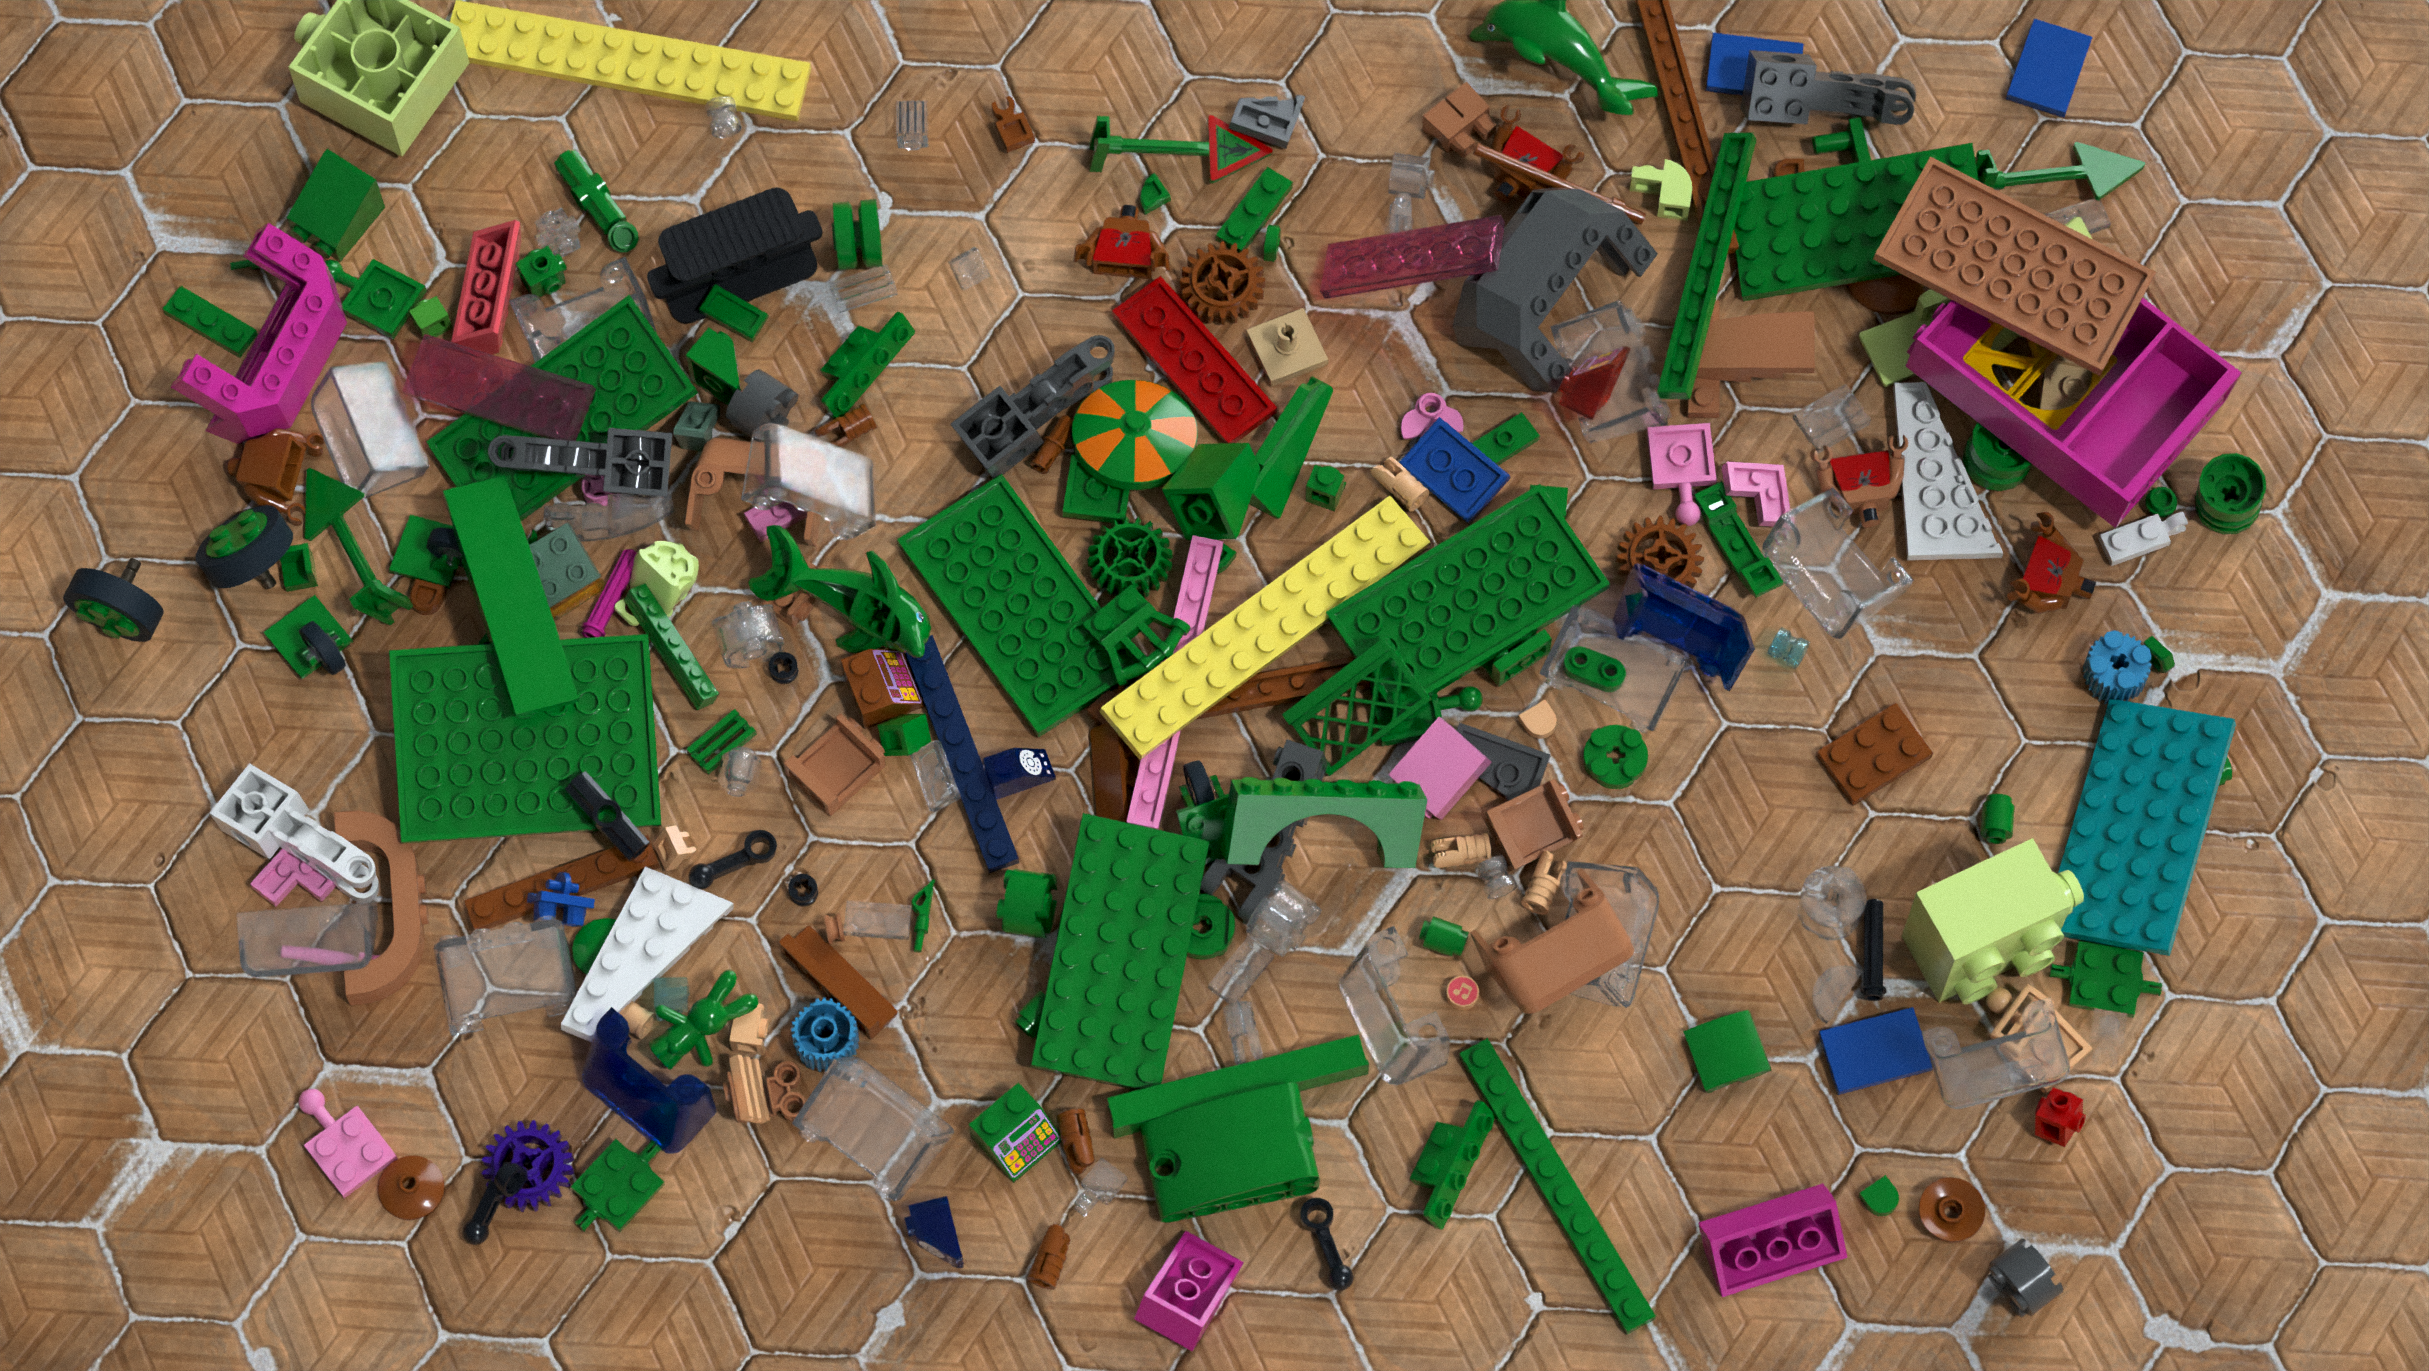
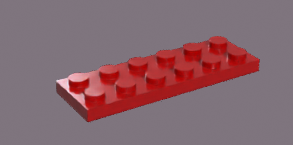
M1159 276L1112 310L1114 319L1223 443H1237L1277 413L1276 405L1162 276Z

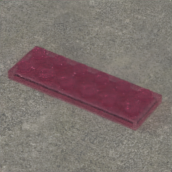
M1501 215L1328 244L1320 292L1324 299L1498 271L1505 222Z
M424 334L402 389L404 394L543 438L568 441L577 440L596 391L593 385Z

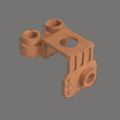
M781 1062L775 1068L774 1076L766 1078L767 1084L763 1085L769 1117L777 1115L776 1112L781 1111L787 1120L797 1121L802 1119L807 1112V1104L803 1095L798 1092H791L801 1081L800 1069L793 1062ZM727 1072L729 1081L723 1082L726 1102L733 1101L734 1107L732 1109L738 1123L746 1122L740 1119L731 1072ZM785 1074H792L794 1076L791 1082H784L782 1080ZM792 1104L800 1106V1110L797 1113H790L788 1108Z

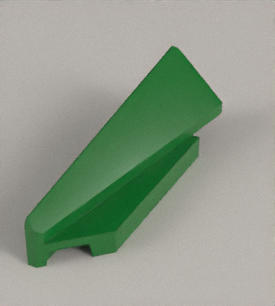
M1312 376L1307 384L1302 383L1298 387L1255 455L1260 471L1249 505L1276 519L1281 517L1332 396L1333 388L1330 385Z

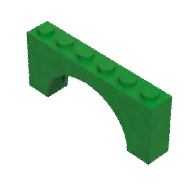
M1245 777L1242 780L1231 779L1220 849L1227 864L1259 865L1265 847L1283 828L1306 817L1333 814L1353 818L1369 827L1376 834L1377 854L1384 868H1416L1427 798L1420 784L1410 781L1390 784L1378 780H1372L1368 783H1354L1345 779L1338 780L1337 782H1322L1318 779L1291 781L1286 778L1259 780L1254 777Z

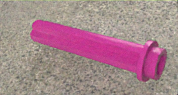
M625 549L588 621L583 622L581 634L585 638L605 637L606 633L604 630L615 610L614 606L620 600L631 579L634 558L637 554L634 550Z

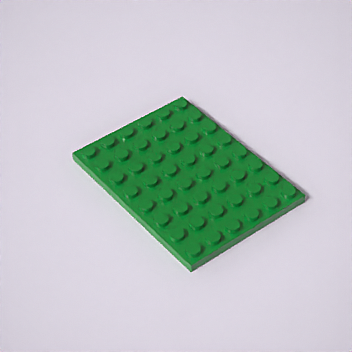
M648 634L561 639L560 641L579 702L519 718L515 717L490 644L389 650L401 844L599 831L596 829L593 821L565 791L570 782L585 771L611 800L618 803L621 811L637 828L661 826ZM604 810L599 814L598 818L603 823H611L616 819L617 815L612 810Z

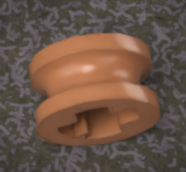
M836 913V916L833 918L824 915L829 944L833 943L835 939H840L841 942L845 941L841 914Z

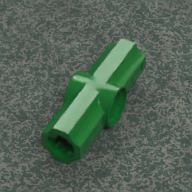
M567 150L560 154L559 158L554 162L557 172H559L562 179L570 187V192L582 211H587L604 235L608 234L613 224L620 221L627 222L626 216L611 198L610 191L604 180L598 173L591 171L577 150Z

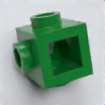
M549 246L532 250L525 258L515 263L518 276L533 300L544 294L555 293L566 283L564 271L567 270V267L560 254L554 255Z

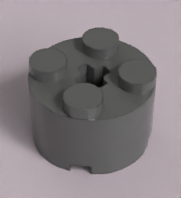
M758 369L745 378L744 381L748 383L742 392L737 389L733 394L726 411V418L730 420L728 422L757 442L764 444L775 433L781 435L789 424V419L786 417L790 409L796 404L799 394L768 373Z
M2023 1238L1990 1262L1989 1270L1991 1274L1988 1275L1989 1280L1998 1291L2001 1292L2005 1289L2012 1300L2009 1301V1304L2021 1318L2026 1314L2029 1316L2034 1315L2064 1291L2061 1283L2055 1286L2051 1278L2056 1274L2047 1261L2032 1245L2025 1248L2026 1240Z

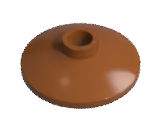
M405 1156L393 1161L382 1173L378 1185L379 1198L384 1208L391 1215L403 1220H417L432 1213L439 1206L445 1191L444 1178L440 1169L432 1161L421 1156ZM407 1180L416 1181L413 1188H404Z
M1955 1177L1941 1178L1931 1183L1924 1190L1919 1201V1216L1925 1229L1937 1239L1946 1242H1961L1974 1236L1981 1228L1985 1218V1203L1980 1192L1971 1183ZM1953 1209L1956 1212V1217H1947L1945 1210Z

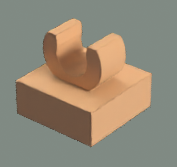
M676 825L665 827L653 843L665 871L677 869L684 859H689L696 851L695 847H686L684 842L690 835L688 832H679Z

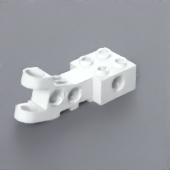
M250 763L211 810L210 815L221 831L269 860L280 847L334 882L336 887L352 900L359 903H367L377 897L380 885L376 876L373 859L333 831H328L308 816L305 817L309 809L297 791ZM372 883V887L368 892L359 893L354 889L364 888Z

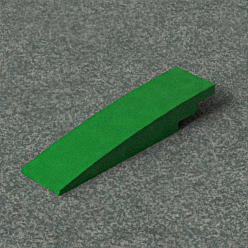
M505 475L443 490V498L452 521L453 533L462 556V564L515 717L519 718L579 702L556 625Z

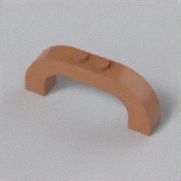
M366 811L334 812L336 834L362 851L373 852L382 856L390 865L394 934L391 944L383 954L373 960L344 964L345 993L350 1005L373 1003L392 995L402 988L419 966L424 950V924H429L427 905H422V894H427L425 874L420 875L419 865L411 844H401L400 828L380 815Z

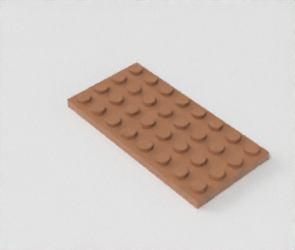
M1932 157L1926 163L1873 260L2099 376L2156 274V271Z

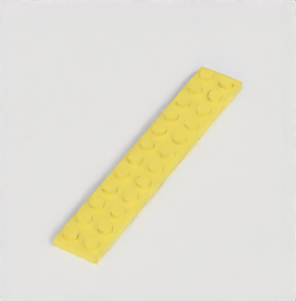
M456 0L450 19L451 23L460 27L468 59L472 64L797 122L811 72V63L460 0Z
M1388 496L1102 706L1099 712L1139 760L1143 759L1329 620L1326 617L1327 611L1399 569L1428 548L1431 542L1395 500Z

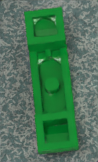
M1721 481L1694 494L1696 504L1700 508L1701 515L1726 561L1747 590L1757 598L1782 586L1784 582L1769 557L1764 558L1737 514V505L1731 496H1726L1723 482Z

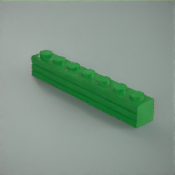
M646 583L630 589L624 598L625 603L645 633L648 634L649 639L695 708L699 710L713 704L719 692Z

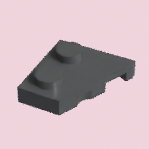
M1296 95L1294 100H1278V96L1265 97L1263 99H1256L1254 97L1239 98L1229 129L1287 149L1305 96Z

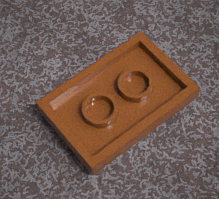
M1895 703L1818 750L1816 756L1854 806L1932 758L1933 752L1898 704Z

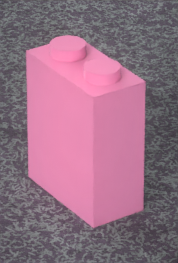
M1438 717L1388 775L1395 780L1393 784H1399L1403 781L1420 784L1427 798L1425 816L1430 819L1434 815L1442 820L1492 761L1444 719Z

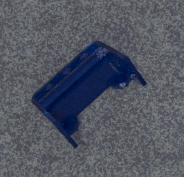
M1636 563L1627 577L1613 617L1617 637L1624 640L1626 636L1641 635L1644 631L1694 655L1700 664L1699 669L1708 676H1720L1724 689L1730 691L1755 650L1745 617L1732 607L1645 565Z

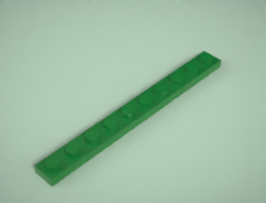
M1753 132L1724 133L1657 390L1661 399L1691 398L1757 141Z
M1487 1038L1459 1053V1059L1488 1107L1495 1114L1497 1122L1625 1334L1628 1335L1655 1320V1313L1489 1039Z

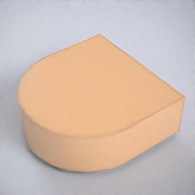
M1546 700L1518 715L1519 722L1526 732L1534 738L1544 739L1555 731L1557 718Z

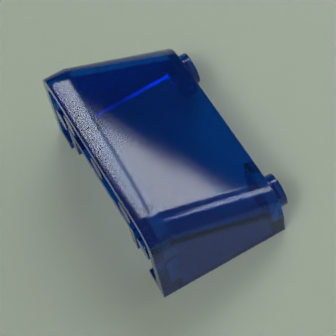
M611 1007L596 1026L581 1072L583 1084L593 1095L649 1141H654L655 1145L661 1148V1151L669 1154L678 1153L688 1145L717 1113L711 1090L700 1079L688 1074L677 1077L667 1087L637 1063L627 1053V1048L632 1042L629 1037L630 1029L628 1022Z

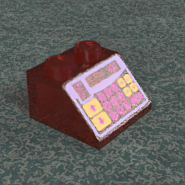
M1624 346L1588 358L1579 368L1574 366L1569 376L1566 375L1558 390V392L1562 393L1559 405L1593 420L1608 403L1631 348Z

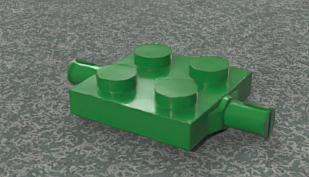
M2079 941L2075 960L2071 967L2053 963L2050 967L2049 977L2069 980L2070 997L2068 1007L2133 1018L2137 999L2141 993L2160 996L2162 991V982L2143 980L2141 969L2144 952Z
M615 1139L571 1186V1190L584 1201L587 1210L574 1222L575 1225L585 1232L593 1221L599 1218L608 1222L620 1233L665 1185V1181L655 1174L648 1164L661 1151V1148L651 1140L637 1154L628 1150Z

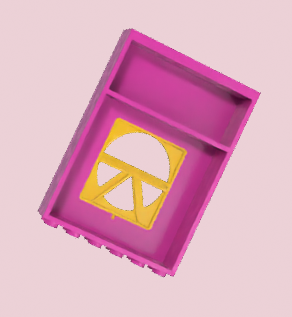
M2144 298L2140 301L2101 375L2099 376L2092 372L2088 391L2077 403L2063 409H2037L2025 405L2018 400L2058 354L2044 349V347L2027 339V342L2035 358L1991 350L1995 337L2005 327L1953 300L1948 305L1942 303L1932 315L1934 320L1930 325L1923 324L1913 336L1915 341L1907 350L1910 356L1906 363V367L2114 528L2118 526L2225 403L2242 372ZM1996 364L2026 371L2007 391L1996 379L1992 365Z

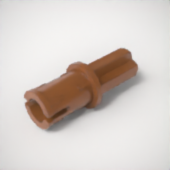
M1063 415L1051 434L1043 437L1044 443L1030 462L1034 470L1041 474H1047L1058 455L1065 451L1063 445L1072 433V418Z

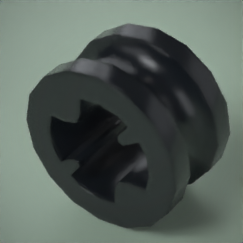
M780 652L770 659L769 670L775 682L789 684L798 676V666L793 655L787 652ZM781 663L785 666L789 663L790 671L788 673L785 671L778 673L777 665Z
M799 874L791 879L788 890L794 904L806 907L816 901L818 887L812 876ZM801 884H808L811 893L807 894L805 892L804 897L799 896L796 887L802 888Z

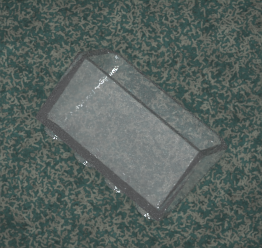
M376 362L330 367L312 395L311 408L340 481L363 492L365 496L362 499H366L422 477L429 468L428 457L423 452L417 437L416 428L410 421L406 411V404L400 397L395 378L390 373L387 363Z
M377 901L250 910L237 913L240 964L243 971L252 977L358 970L366 967L371 962L374 953L378 921Z

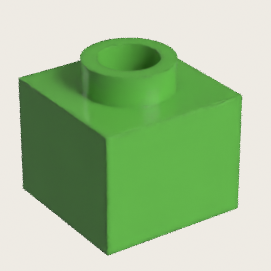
M437 296L422 300L413 309L409 310L413 324L425 343L452 329L449 315Z

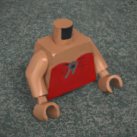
M1893 435L1888 438V446L1893 450L1891 455L1886 450L1832 458L1831 448L1823 445L1825 455L1822 459H1819L1817 450L1813 448L1810 451V457L1814 462H1818L1816 472L1821 493L1834 506L1840 507L1844 515L1859 514L1862 527L1869 528L1880 523L1878 511L1888 508L1889 501L1897 496L1902 484L1905 456L1902 455V452L1908 447V439L1904 435L1903 444L1898 448L1893 446Z

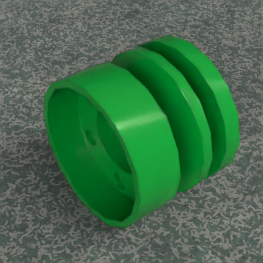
M2238 453L2222 454L2211 459L2202 470L2195 496V511L2200 521L2210 530L2221 534H2237L2249 529L2259 516L2266 492V479L2262 469L2250 457ZM2229 497L2232 498L2229 502L2224 501Z

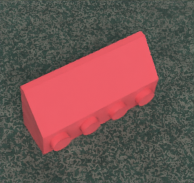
M517 220L473 232L451 344L477 358L499 353L502 345V336L508 316L511 291L514 285L515 263L519 260L521 228L520 222Z

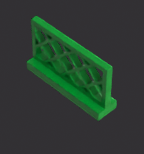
M1389 637L1382 638L1282 714L1287 723L1294 727L1307 746L1323 751L1324 755L1326 743L1343 746L1341 760L1331 766L1326 759L1328 764L1326 773L1329 776L1333 775L1432 700L1395 650L1396 646ZM1391 658L1399 667L1398 681L1380 679L1382 665ZM1376 670V676H1375V678H1374V677H1367L1368 675H1370L1372 672H1374V671ZM1403 675H1405L1410 683L1403 682ZM1360 681L1375 682L1372 700L1355 698L1357 684ZM1380 683L1397 685L1394 703L1377 701ZM1402 686L1413 687L1421 699L1413 706L1400 705ZM1351 689L1350 697L1342 696ZM1335 700L1349 701L1347 719L1330 717L1331 705ZM1354 702L1371 704L1369 723L1352 720ZM1377 705L1394 708L1392 721L1389 724H1374ZM1326 708L1325 716L1317 715L1319 712ZM1399 709H1406L1405 712L1398 716ZM1312 718L1324 720L1322 738L1310 737L1302 725ZM1329 721L1346 723L1344 742L1327 739ZM1351 724L1368 727L1367 740L1362 744L1349 743ZM1373 728L1381 729L1372 736ZM1314 741H1316V742H1321L1320 749L1318 748V746L1315 744ZM1348 747L1355 748L1353 751L1347 754Z

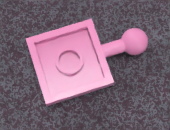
M1710 423L1647 427L1653 489L1679 488L1680 504L1675 512L1676 519L1682 525L1692 526L1699 521L1701 511L1699 506L1693 502L1691 487L1715 485L1717 481Z
M307 1089L302 1092L298 1102L300 1109L306 1114L314 1115L325 1129L304 1144V1147L343 1198H346L398 1159L358 1106L335 1121L324 1107L325 1098L319 1090Z

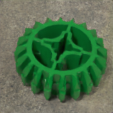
M1125 516L1123 524L1119 525L1113 519L1111 521V529L1102 525L1100 528L1101 536H1093L1092 543L1094 545L1088 547V555L1091 557L1087 559V564L1089 568H1092L1090 570L1091 577L1098 579L1097 586L1099 589L1107 586V594L1109 596L1114 594L1115 591H1119L1120 594L1132 584L1138 592H1142L1147 598L1149 596V587L1158 591L1160 589L1159 581H1167L1168 574L1166 571L1172 569V562L1169 560L1173 558V553L1171 549H1168L1170 546L1169 539L1162 538L1163 531L1161 528L1153 530V523L1151 521L1142 526L1139 516L1135 519L1134 523H1129V519ZM1112 548L1116 558L1108 568L1104 558L1108 550ZM1152 549L1156 559L1151 568L1148 569L1144 559L1147 557V552ZM1125 575H1134V577H1125Z

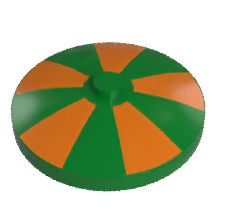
M1123 380L1104 385L1084 399L1073 419L1072 445L1081 465L1096 479L1121 489L1144 490L1166 484L1197 446V424L1190 407L1172 390L1149 381Z

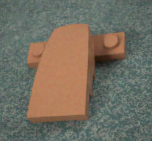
M1715 300L1691 398L1688 399V418H1719L1720 380L1751 383V377L1783 378V373H1814V311L1766 313L1720 320V300Z

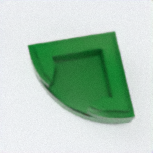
M1155 173L1146 179L1141 190L1140 203L1144 215L1171 201V195Z

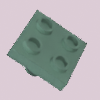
M569 522L529 545L549 607L602 577Z

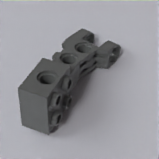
M1749 50L1740 108L1747 120L1808 124L1810 110H1822L1874 117L1881 123L1902 125L1907 123L1913 116L1916 88L1907 79L1869 73H1860L1858 75L1844 74L1841 71L1817 72V65L1809 54ZM1904 88L1909 92V94L1903 91H1897L1895 89ZM1891 110H1895V111H1905V110H1907V112H1906L1905 114H1903V115H1898V116H1897V115L1893 114V113L1891 112Z
M1102 335L1090 337L1054 361L1055 364L1044 373L1033 377L1029 381L1030 384L1017 394L1013 393L1008 396L999 385L951 423L959 438L992 479L1005 474L1044 443L1037 429L1060 411L1089 396L1098 388L1112 383L1113 368L1111 364L1115 355L1113 342L1108 337ZM1095 347H1102L1107 350L1108 354L1104 358H1095L1091 355L1090 351ZM1103 371L1106 374L1103 380L1094 381V376Z
M608 428L607 443L502 435L492 440L488 448V454L495 465L519 471L603 476L604 493L666 498L672 433ZM505 443L501 451L502 459H500V457L498 456V448L501 444Z
M1287 739L1284 748L1279 747L1275 754L1273 765L1277 767L1273 778L1268 776L1266 780H1274L1276 778L1291 780L1297 778L1300 779L1299 781H1306L1307 779L1323 781L1328 767L1324 752ZM1309 817L1291 823L1276 834L1280 837V842L1276 847H1265L1260 858L1261 869L1257 873H1246V864H1227L1226 860L1216 859L1202 878L1200 890L1205 894L1214 896V893L1227 876L1236 875L1254 888L1241 906L1238 916L1251 925L1256 923L1281 889L1285 874H1282L1283 869H1281L1286 856L1292 858L1296 848V844H1293L1294 839H1292L1297 826L1303 828L1304 825H1307Z

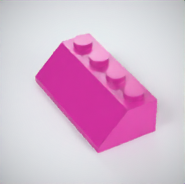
M1824 1184L1698 1223L1704 1251L1722 1297L1848 1258L1836 1200Z

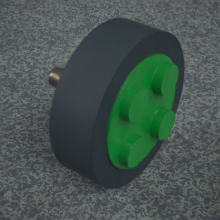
M262 505L253 507L231 517L215 528L198 548L196 562L214 587L231 588L258 577L265 589H271L277 582L268 569L289 549L293 541V532L274 506Z
M134 558L129 559L126 569H124L120 578L91 568L76 570L63 596L66 605L75 612L78 618L102 629L108 636L116 639L122 637L132 641H149L164 614L162 606L152 596L132 584L142 564Z

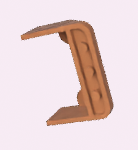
M722 438L711 439L704 445L692 474L685 525L692 531L699 532L704 495L710 496L720 491L724 483L725 472L785 479V495L788 501L796 507L808 508L804 540L810 546H817L828 470L827 461L821 453L810 449Z
M1582 868L1576 871L1583 890L1573 900V906L1577 914L1523 945L1518 939L1506 936L1500 937L1488 945L1476 929L1470 932L1486 971L1523 1013H1536L1624 963L1634 953L1630 937L1605 894Z

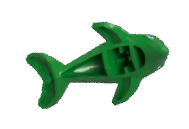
M1504 0L1492 6L1486 14L1483 23L1474 28L1469 35L1473 41L1512 43L1515 51L1526 60L1536 64H1545L1544 56L1558 62L1583 78L1597 92L1599 108L1610 113L1633 115L1634 110L1633 105L1629 102L1630 100L1658 96L1657 87L1652 83L1638 79L1611 77L1602 55L1589 33L1566 10V0Z
M779 525L767 526L766 533L771 546L772 567L762 576L751 578L748 582L750 590L757 597L765 601L782 599L801 590L832 608L855 628L836 639L837 647L850 653H860L868 649H877L885 646L902 653H908L915 658L923 657L925 645L931 632L929 616L912 595L902 587H899L886 562L874 551L866 553L872 574L847 569H813L808 567L799 546L787 530Z

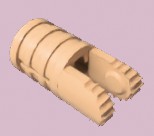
M1389 457L1384 461L1385 467L1379 464L1371 469L1372 476L1393 494L1397 500H1400L1410 512L1419 508L1429 496L1430 491L1393 457Z
M1488 833L1433 840L1430 844L1431 850L1435 854L1433 864L1436 868L1461 866L1485 861L1492 862Z
M1546 850L1540 856L1528 889L1521 901V904L1526 909L1541 915L1548 914L1553 898L1556 895V890H1558L1568 867V864L1562 860L1556 863L1552 873L1548 875L1553 854Z
M631 1001L619 1013V1016L613 1023L627 1029L632 1034L634 1033L639 1039H643L653 1027L656 1014Z

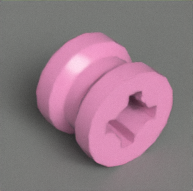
M586 475L582 481L585 501L594 509L608 508L615 499V493L603 492V476Z

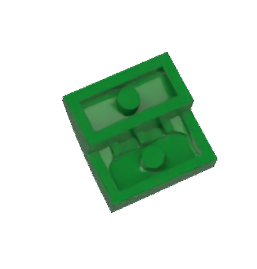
M1749 1010L1720 1017L1683 1031L1704 1089L1708 1093L1737 1081L1744 1083L1772 1071Z

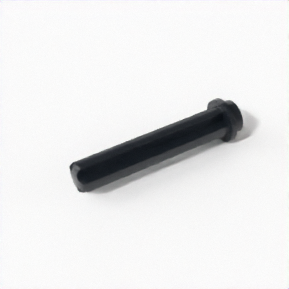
M1877 899L1864 902V975L1860 993L1868 1001L1882 1000L1883 995L1886 993V987L1883 986V902Z

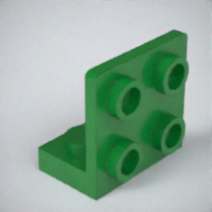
M1545 629L1539 633H1532L1522 639L1520 643L1504 650L1495 658L1483 664L1482 667L1497 686L1500 687L1548 655L1551 649L1552 638Z

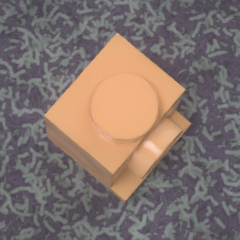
M758 1003L752 1012L733 1019L729 1039L732 1051L757 1055L765 1054V1046L761 1038L766 1039L769 1019H764V1005Z

